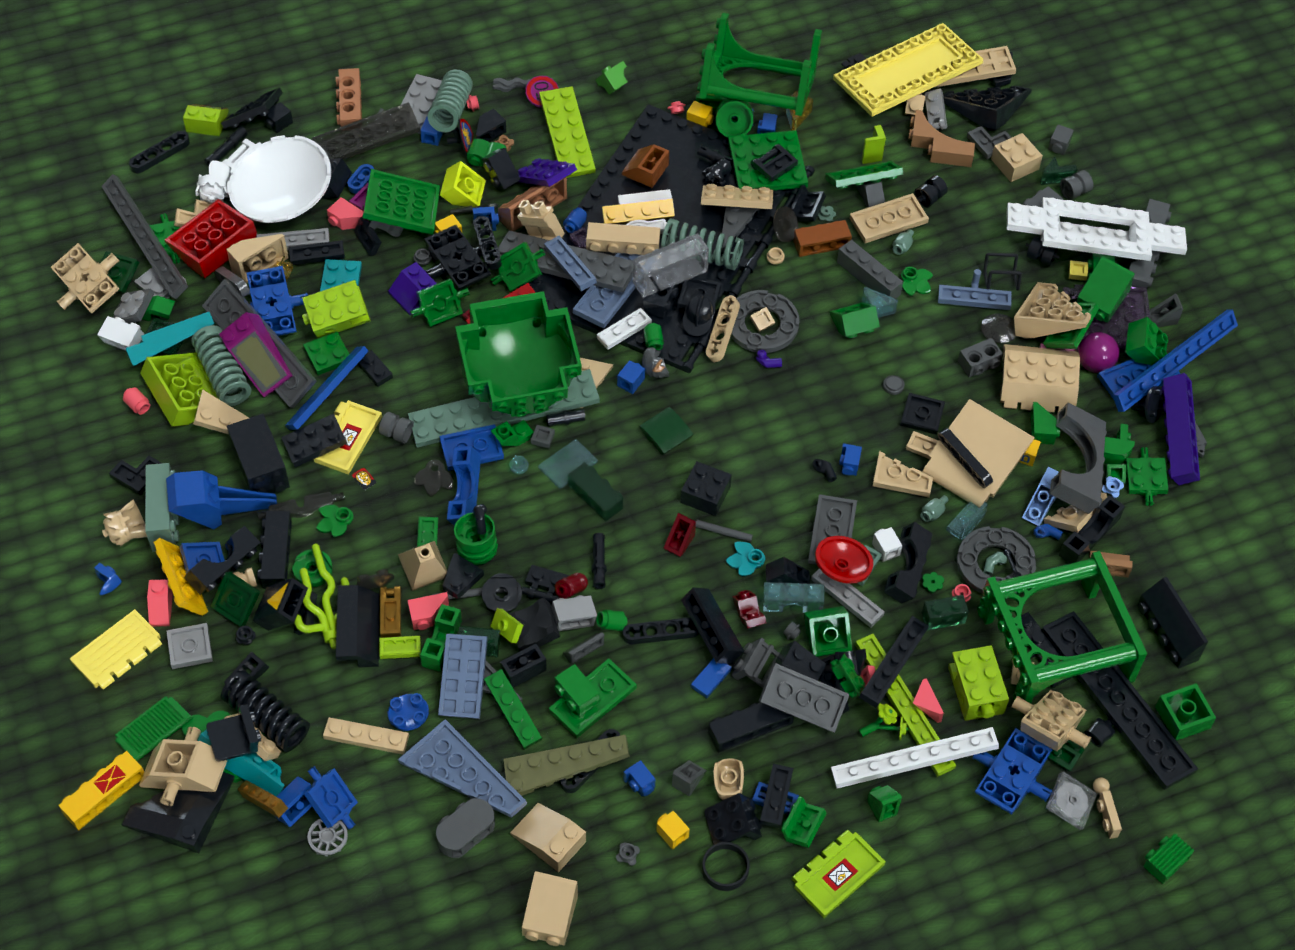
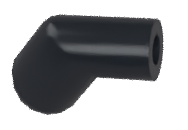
M484 504L476 505L473 509L477 534H485L487 532L485 522L487 507Z

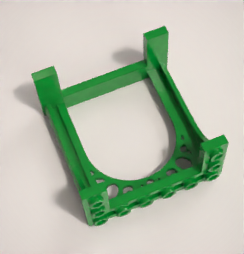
M722 13L721 17L717 18L716 28H718V34H715L714 44L708 43L706 49L703 48L701 58L704 59V65H701L699 75H702L697 91L700 92L699 98L706 99L708 95L791 109L795 110V115L802 116L815 78L822 30L815 29L810 60H804V62L759 55L744 49L734 39L730 31L729 14ZM746 67L801 77L798 97L742 88L730 83L724 78L723 74L733 68Z
M1100 551L1093 552L1091 558L998 582L995 577L987 578L977 612L979 617L983 618L985 625L993 623L996 615L999 631L1005 636L1006 648L1011 650L1013 664L1015 668L1019 669L1020 678L1013 693L1014 701L1019 696L1025 701L1032 703L1034 696L1056 682L1119 664L1120 670L1130 683L1135 682L1147 652ZM1081 579V584L1088 599L1095 598L1100 588L1125 641L1124 644L1076 656H1058L1040 649L1029 639L1022 625L1021 614L1025 602L1034 593L1045 588ZM1005 599H1014L1019 606L1011 607L1006 604ZM1011 612H1014L1016 614L1015 618L1012 617ZM1025 646H1029L1031 651L1027 653V648ZM1034 654H1039L1042 658V661L1037 665L1032 664L1030 660ZM1047 659H1050V660L1053 661V663L1048 662V665H1045L1046 662H1047Z

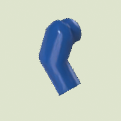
M1043 524L1034 529V535L1037 538L1051 536L1059 540L1063 534V531L1049 524Z

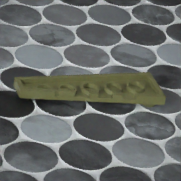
M626 735L506 758L504 759L506 781L523 796L534 792V789L545 785L548 787L564 778L566 780L573 778L575 774L589 772L598 767L630 757Z

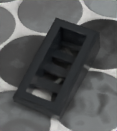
M251 651L224 683L226 684L237 672L244 671L247 668L252 671L250 675L253 676V681H256L268 670L269 666ZM254 662L257 664L256 668L252 666Z

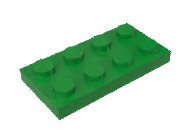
M892 161L825 173L826 181L838 189H844L851 184L859 186L867 181L879 182L882 178L895 179L898 175H903V168Z
M609 658L586 677L599 692V703L580 716L576 711L570 710L564 697H561L549 707V712L576 738L581 736L637 688V684Z

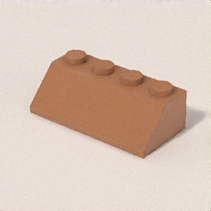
M567 176L550 187L533 186L521 195H517L508 203L501 205L498 208L499 221L508 230L515 231L523 226L517 217L520 213L518 206L522 200H529L531 205H534L537 201H543L545 206L552 207L567 199Z

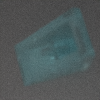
M867 287L863 289L862 302L875 305L878 318L895 314L898 304L897 299Z

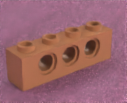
M359 68L339 69V76L336 77V86L339 87V89H336L337 100L339 99V102H336L337 112H340V115H337V125H341L342 132L362 131L361 78Z

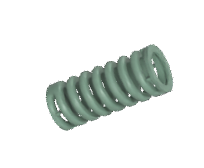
M454 69L444 75L428 112L429 124L435 130L451 132L457 127L458 120L462 115L473 87L472 79L466 72Z
M671 218L668 220L661 240V249L668 251L671 247L690 253V258L697 256L700 261L706 259L708 263L715 261L716 265L722 266L724 264L726 268L731 270L737 268L743 251L744 239L736 237L735 242L737 243L734 252H730L734 237L729 236L725 251L721 257L725 234L720 233L716 248L711 255L716 237V232L712 230L709 234L706 248L702 253L703 243L707 234L706 228L701 229L697 245L693 250L698 227L696 225L692 226L688 243L684 248L689 224L684 223L680 235L676 236L680 222ZM675 237H679V240L675 245Z
M215 325L203 327L191 339L195 352L198 354L199 360L218 399L229 406L238 405L250 396L251 387L247 383L239 364L228 351L219 333L223 331L221 327ZM213 336H218V337L209 339L208 341H206V342L202 345V343H203L205 340H207L208 338L213 337ZM242 390L240 393H238V394H236V395L227 396V395H229V394H233V393H236V392Z

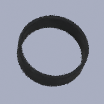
M721 842L711 846L706 851L703 857L702 873L710 886L721 891H732L742 886L746 881L750 862L748 855L740 846L730 842ZM722 849L737 852L746 863L747 870L745 875L739 881L732 884H722L713 880L705 868V862L713 852Z

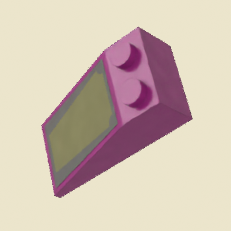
M246 312L219 333L228 351L263 397L269 395L292 377L290 370L259 315Z

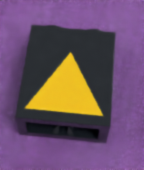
M294 578L268 586L252 621L268 631L294 623L308 587Z

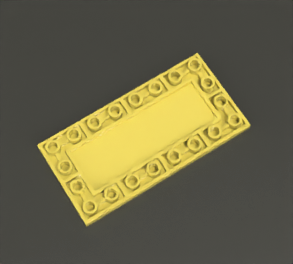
M942 23L834 74L833 80L873 117L983 64V58Z

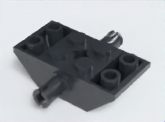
M457 225L424 239L435 265L425 270L432 279L442 275L445 280H452L456 290H461L491 276V272L480 258L483 256L480 246L472 247ZM488 247L485 250L490 251L492 248Z

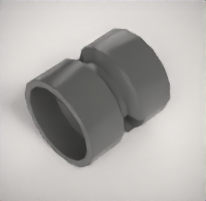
M1081 170L1060 181L1061 192L1068 200H1073L1081 194L1088 193L1094 187L1092 177L1085 170Z
M388 411L381 420L379 434L393 437L394 440L405 444L413 432L414 421L404 417L400 418L399 415Z

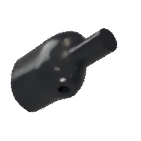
M1097 718L1084 734L1091 737V742L1094 745L1101 747L1114 736L1115 730L1109 718L1106 721Z

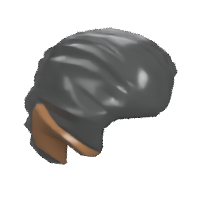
M650 347L645 350L642 357L645 373L649 377H655V379L669 377L664 358L658 357L661 352Z

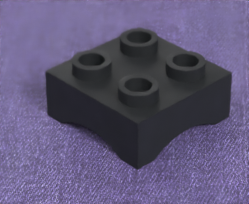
M544 597L525 609L510 613L512 617L523 624L517 642L518 648L521 651L534 644H537L538 647L543 646L560 637L551 605Z

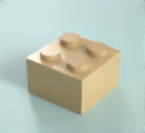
M1021 133L995 145L991 160L1008 180L1013 182L1039 170L1043 155Z

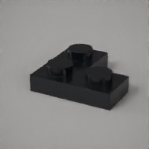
M148 456L137 468H134L121 460L110 471L109 475L110 478L141 495L146 489V465L162 463Z

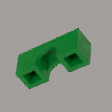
M441 604L435 618L433 636L431 639L427 638L420 654L422 667L441 672L444 662L446 634H457L462 622L460 609Z

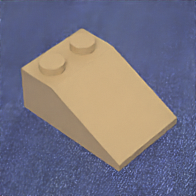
M283 234L241 240L226 249L232 273L243 279L246 284L248 283L247 272L273 268L289 259Z
M537 803L510 832V835L558 873L586 843V831L569 818L540 803Z

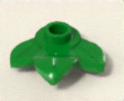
M906 267L901 272L902 288L910 296L914 295L915 292L920 294L930 293L931 287L927 280L931 279L933 274L926 269L917 270L914 267Z
M336 505L322 506L319 508V512L324 518L316 526V529L323 533L331 532L333 537L341 536L346 532L347 525L353 521V512L346 507L339 508Z

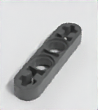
M223 266L214 270L215 276L220 283L227 279L243 297L250 294V290L243 279Z

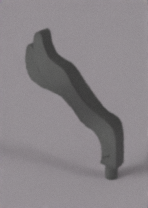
M502 78L493 79L494 85L492 89L509 92L516 87L526 88L530 79L514 78L507 81Z

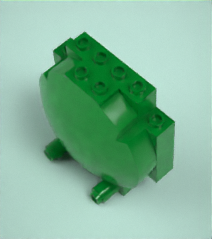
M544 291L470 304V324L455 326L462 374L469 395L473 394L480 402H488L489 408L492 411L511 414V417L543 413L549 410V407L557 401L568 398V387L572 379L581 375L582 364L568 308L548 310Z

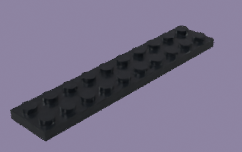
M1074 611L1043 626L1041 629L1060 656H1076L1104 649ZM1117 665L1076 675L1164 790L1197 772V766Z

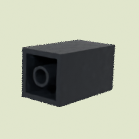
M264 413L227 425L232 448L249 491L276 493L290 488L284 462Z

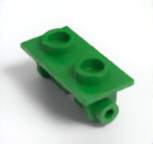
M843 654L839 661L835 659L831 662V669L837 679L846 678L840 684L851 698L857 695L860 696L865 688V683L862 677L858 676L855 672L852 660Z

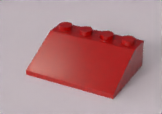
M217 199L166 238L165 242L193 271L206 278L229 260L227 248L241 240L257 238V231L252 220Z

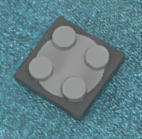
M150 288L124 293L112 318L119 317L125 323L141 321L154 295V291Z

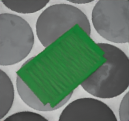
M165 696L116 733L115 741L125 752L127 751L138 761L153 750L163 739H167L193 719V717L173 697L168 698Z

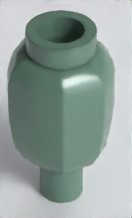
M908 229L907 232H902L897 236L892 244L895 254L901 255L909 250L913 243V230Z
M943 495L940 499L934 498L921 509L922 513L920 516L925 522L934 521L945 511V504L949 501L948 497Z

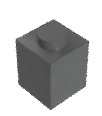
M1057 125L1051 137L1048 150L1065 155L1074 130Z

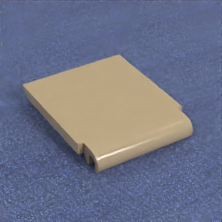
M969 399L948 429L953 432L993 478V483L986 488H982L940 440L928 455L929 462L922 472L933 477V481L981 510L984 502H987L989 497L993 498L1035 437Z

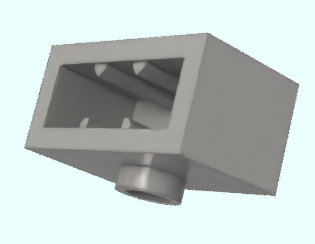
M580 595L569 599L559 598L553 601L551 605L559 631L594 626L597 613L591 595Z

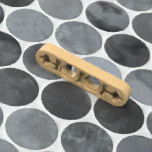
M732 295L725 297L721 303L706 348V355L712 362H718L724 357L740 308L739 301ZM729 317V321L726 324H722V320ZM724 333L722 339L716 340L719 334Z

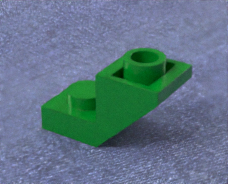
M525 420L512 427L506 421L491 430V433L501 446H520L530 440L534 433Z

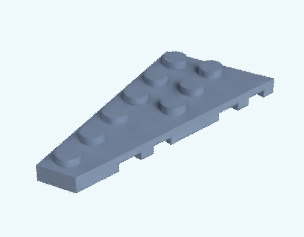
M446 719L398 759L400 764L472 799L479 798L487 801L494 810L511 818L527 805L526 800Z

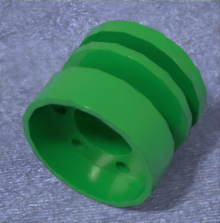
M472 512L463 515L457 520L454 526V534L458 555L474 565H479L492 560L497 553L498 544L494 521L490 516L485 514L487 532L485 534H477L475 518Z

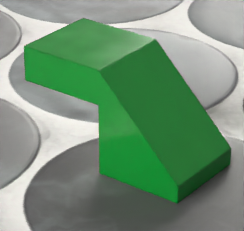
M158 295L153 296L142 319L150 322L152 315L169 319L175 301Z

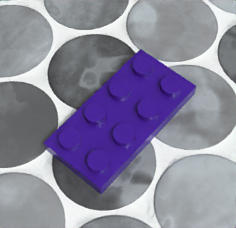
M538 158L533 160L530 166H525L518 170V175L521 179L518 182L550 187L576 171L577 168L574 163Z

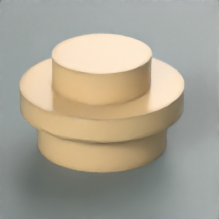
M774 247L768 251L767 260L771 264H780L784 261L785 256L780 248Z

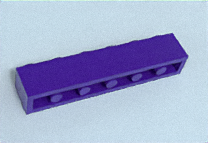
M1185 373L1163 378L1164 386H1162V393L1165 397L1163 408L1166 413L1164 423L1168 432L1166 442L1169 446L1167 458L1170 462V468L1168 473L1170 479H1173L1178 485L1200 480L1192 381Z

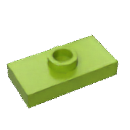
M497 608L491 627L511 643H517L523 624L505 610Z
M420 636L380 638V659L420 657Z

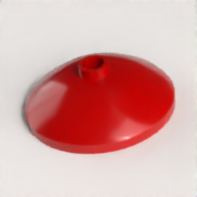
M831 536L823 539L816 548L815 560L818 567L825 575L835 581L849 584L858 583L868 578L873 569L872 555L863 544L855 539L846 536Z

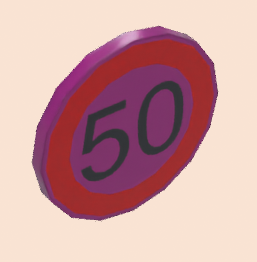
M536 76L528 82L525 94L531 104L542 107L539 92L559 89V87L548 76Z

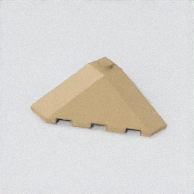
M1037 282L1014 316L1015 336L1035 338L1086 328L1091 320V315L1088 312L1084 315L1081 312L1082 307L1078 303L1073 302L1072 304L1069 302L1070 296L1064 291L1060 294L1057 291L1058 286L1056 284Z

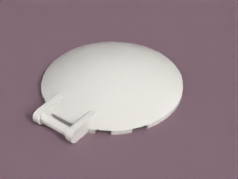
M285 135L272 137L270 141L262 144L260 142L254 144L248 139H244L241 142L242 145L228 159L222 161L231 169V176L229 181H227V192L234 208L251 220L265 223L286 221L312 208L326 192L331 179L329 158L323 148L316 142L296 135L295 137H285Z

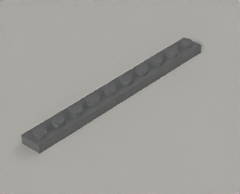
M112 174L101 187L171 297L177 299L188 288L187 283L118 176Z

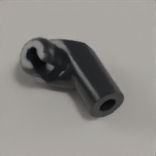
M815 459L812 462L814 469L825 474L828 482H834L837 479L830 462L822 459Z

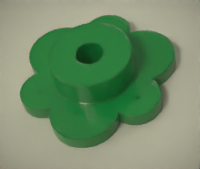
M936 572L923 575L922 579L924 582L922 585L929 592L934 593L937 589L941 590L943 588V576L937 575Z

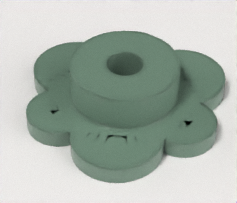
M822 206L817 217H819L820 221L831 222L833 217L836 216V212L833 211L834 209L831 206Z

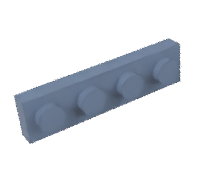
M560 235L544 243L545 249L580 291L597 283L595 276Z

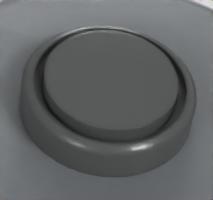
M891 375L883 381L884 390L891 395L900 394L904 390V381L899 376Z

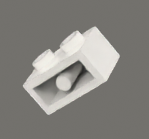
M107 316L97 335L104 343L126 351L127 347L141 343V335H144V333L141 331V327L133 322L128 324L119 317L114 319Z

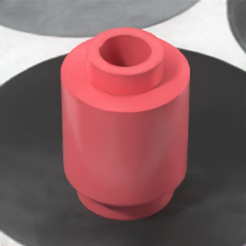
M136 387L127 389L123 394V401L135 413L142 415L150 409L149 400Z

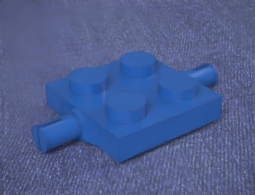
M315 766L311 767L307 772L311 775L314 782L304 793L309 803L327 828L332 827L340 820L344 822L348 830L353 828L356 824L350 818L349 813L358 803L335 769H331L321 776Z

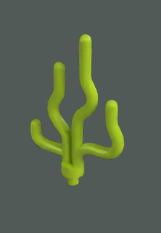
M313 544L312 551L318 571L327 582V589L322 597L324 611L311 602L312 586L306 568H301L300 576L302 583L308 587L303 604L318 617L320 623L305 625L299 614H297L294 623L296 628L303 633L322 631L325 643H330L331 649H335L337 613L333 614L330 604V597L335 590V581L333 576L326 570L320 546ZM346 577L341 578V585H350Z

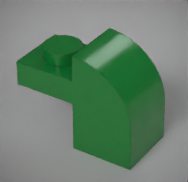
M1120 424L1117 439L1105 437V464H1122L1126 461V458L1130 457L1135 441H1130L1131 433L1128 432L1127 424Z

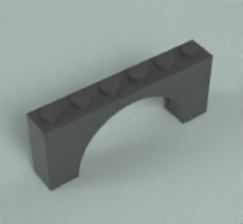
M1068 402L1057 413L1056 427L1066 432L1079 446L1085 459L1086 472L1084 474H1075L1062 469L1051 480L1050 494L1090 514L1102 502L1101 490L1103 488L1104 446L1107 434L1106 422Z

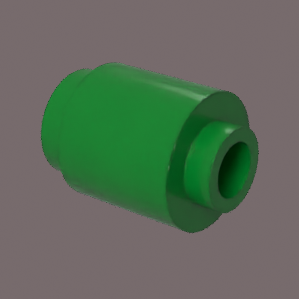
M649 323L643 329L646 347H653L659 351L663 348L664 344L662 328L656 323Z
M603 610L598 612L596 624L603 630L622 631L627 625V617L623 611Z

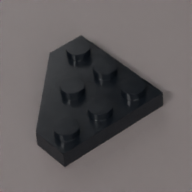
M281 88L271 90L261 95L254 103L251 101L241 107L235 113V116L233 113L228 115L221 122L223 128H235L244 120L249 122L255 118L254 116L260 115L261 117L269 113V109L274 106V103L279 101V97L283 94Z

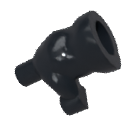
M720 158L717 163L707 167L702 172V176H704L707 182L713 178L718 179L717 186L724 187L726 185L724 175H728L731 172V165L727 159Z

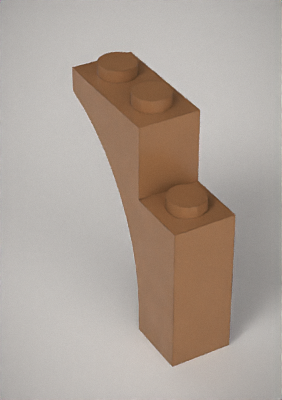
M922 110L915 111V117L911 116L910 127H913V129H910L908 138L912 140L911 147L928 149V155H931L930 162L964 167L972 166L975 143L956 140L942 134L927 121Z

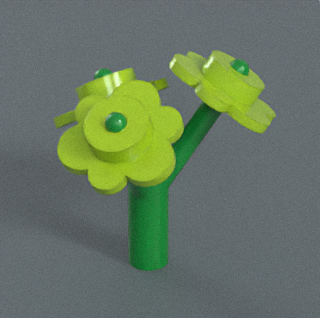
M879 703L877 707L879 711L878 719L861 728L860 733L864 737L877 729L900 731L899 740H901L902 735H906V731H908L907 723H903V717H901L900 726H889L891 723L895 724L897 722V712L890 705ZM884 721V722H885L886 724H888V725H880V724Z

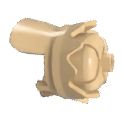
M134 499L121 510L104 514L107 518L103 521L105 529L102 532L105 538L109 536L112 543L121 547L131 539L147 537L145 522Z

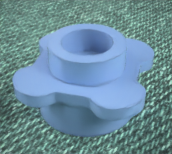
M1109 476L1106 478V484L1103 485L1102 492L1109 493L1113 498H1117L1124 484L1118 478Z

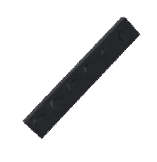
M914 616L910 618L859 696L860 699L874 708L878 707L929 628L928 625Z

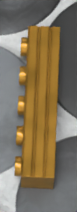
M247 780L238 788L243 798L278 818L288 809L280 798Z

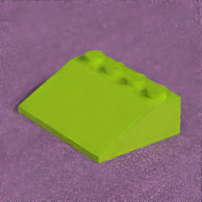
M197 353L146 357L140 374L171 427L189 425L194 422L202 390L218 398Z

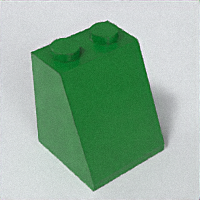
M1102 256L1080 292L1076 303H1097L1099 310L1095 318L1108 323L1130 292L1135 273Z

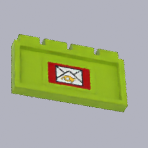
M846 830L836 839L837 843L833 841L821 852L825 859L817 855L805 865L807 870L802 868L792 876V880L796 883L794 888L823 918L829 915L886 863L856 832L852 834L849 830Z

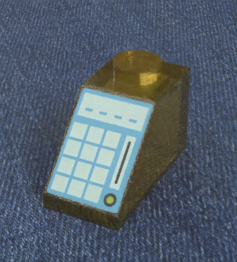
M795 91L791 97H798V91ZM808 97L802 116L795 115V110L786 109L791 131L796 130L812 112V98Z

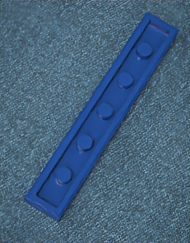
M365 346L356 347L285 426L289 430H298L368 353Z

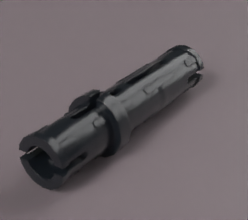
M240 126L233 134L228 135L226 140L204 159L205 163L209 166L212 161H220L248 135L247 131Z
M603 533L593 534V565L591 572L593 573V587L595 589L606 587L605 573L607 572V566L605 565V535Z

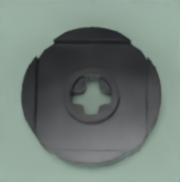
M495 574L483 585V602L487 609L494 613L497 608L509 613L515 610L521 601V586L509 574ZM500 589H504V592L508 593L503 599L496 595V593L500 592Z

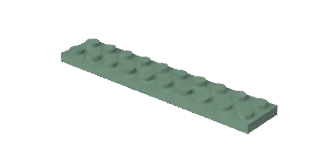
M588 369L572 379L568 387V398L557 401L549 407V410L540 414L531 413L523 417H511V414L492 411L489 408L488 402H480L477 398L473 397L408 413L409 420L414 421L412 431L416 447L418 448L440 442L439 436L493 424L497 427L506 421L512 425L522 420L528 421L560 413L564 410L569 411L600 403V398L591 371Z

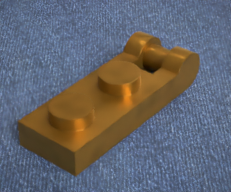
M394 586V588L380 587L381 637L401 636V586Z

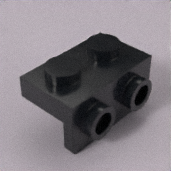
M805 185L800 186L795 200L790 207L791 214L796 222H815L826 198L824 191L808 192Z

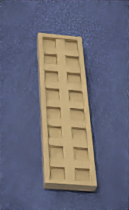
M1007 46L979 50L975 52L983 58V64L935 87L1016 74V67Z

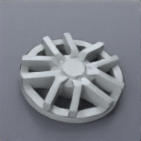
M321 819L315 821L309 828L307 836L312 850L316 854L325 856L340 852L348 839L345 824L340 820L330 828H322L320 823H323ZM318 825L320 831H313ZM339 826L342 827L341 830L335 832V830H336ZM343 833H344V839H342V838L339 837V836L342 835ZM311 836H319V838L311 839ZM336 840L341 842L339 846L334 843ZM319 843L317 848L313 844ZM323 845H327L325 851L321 850Z

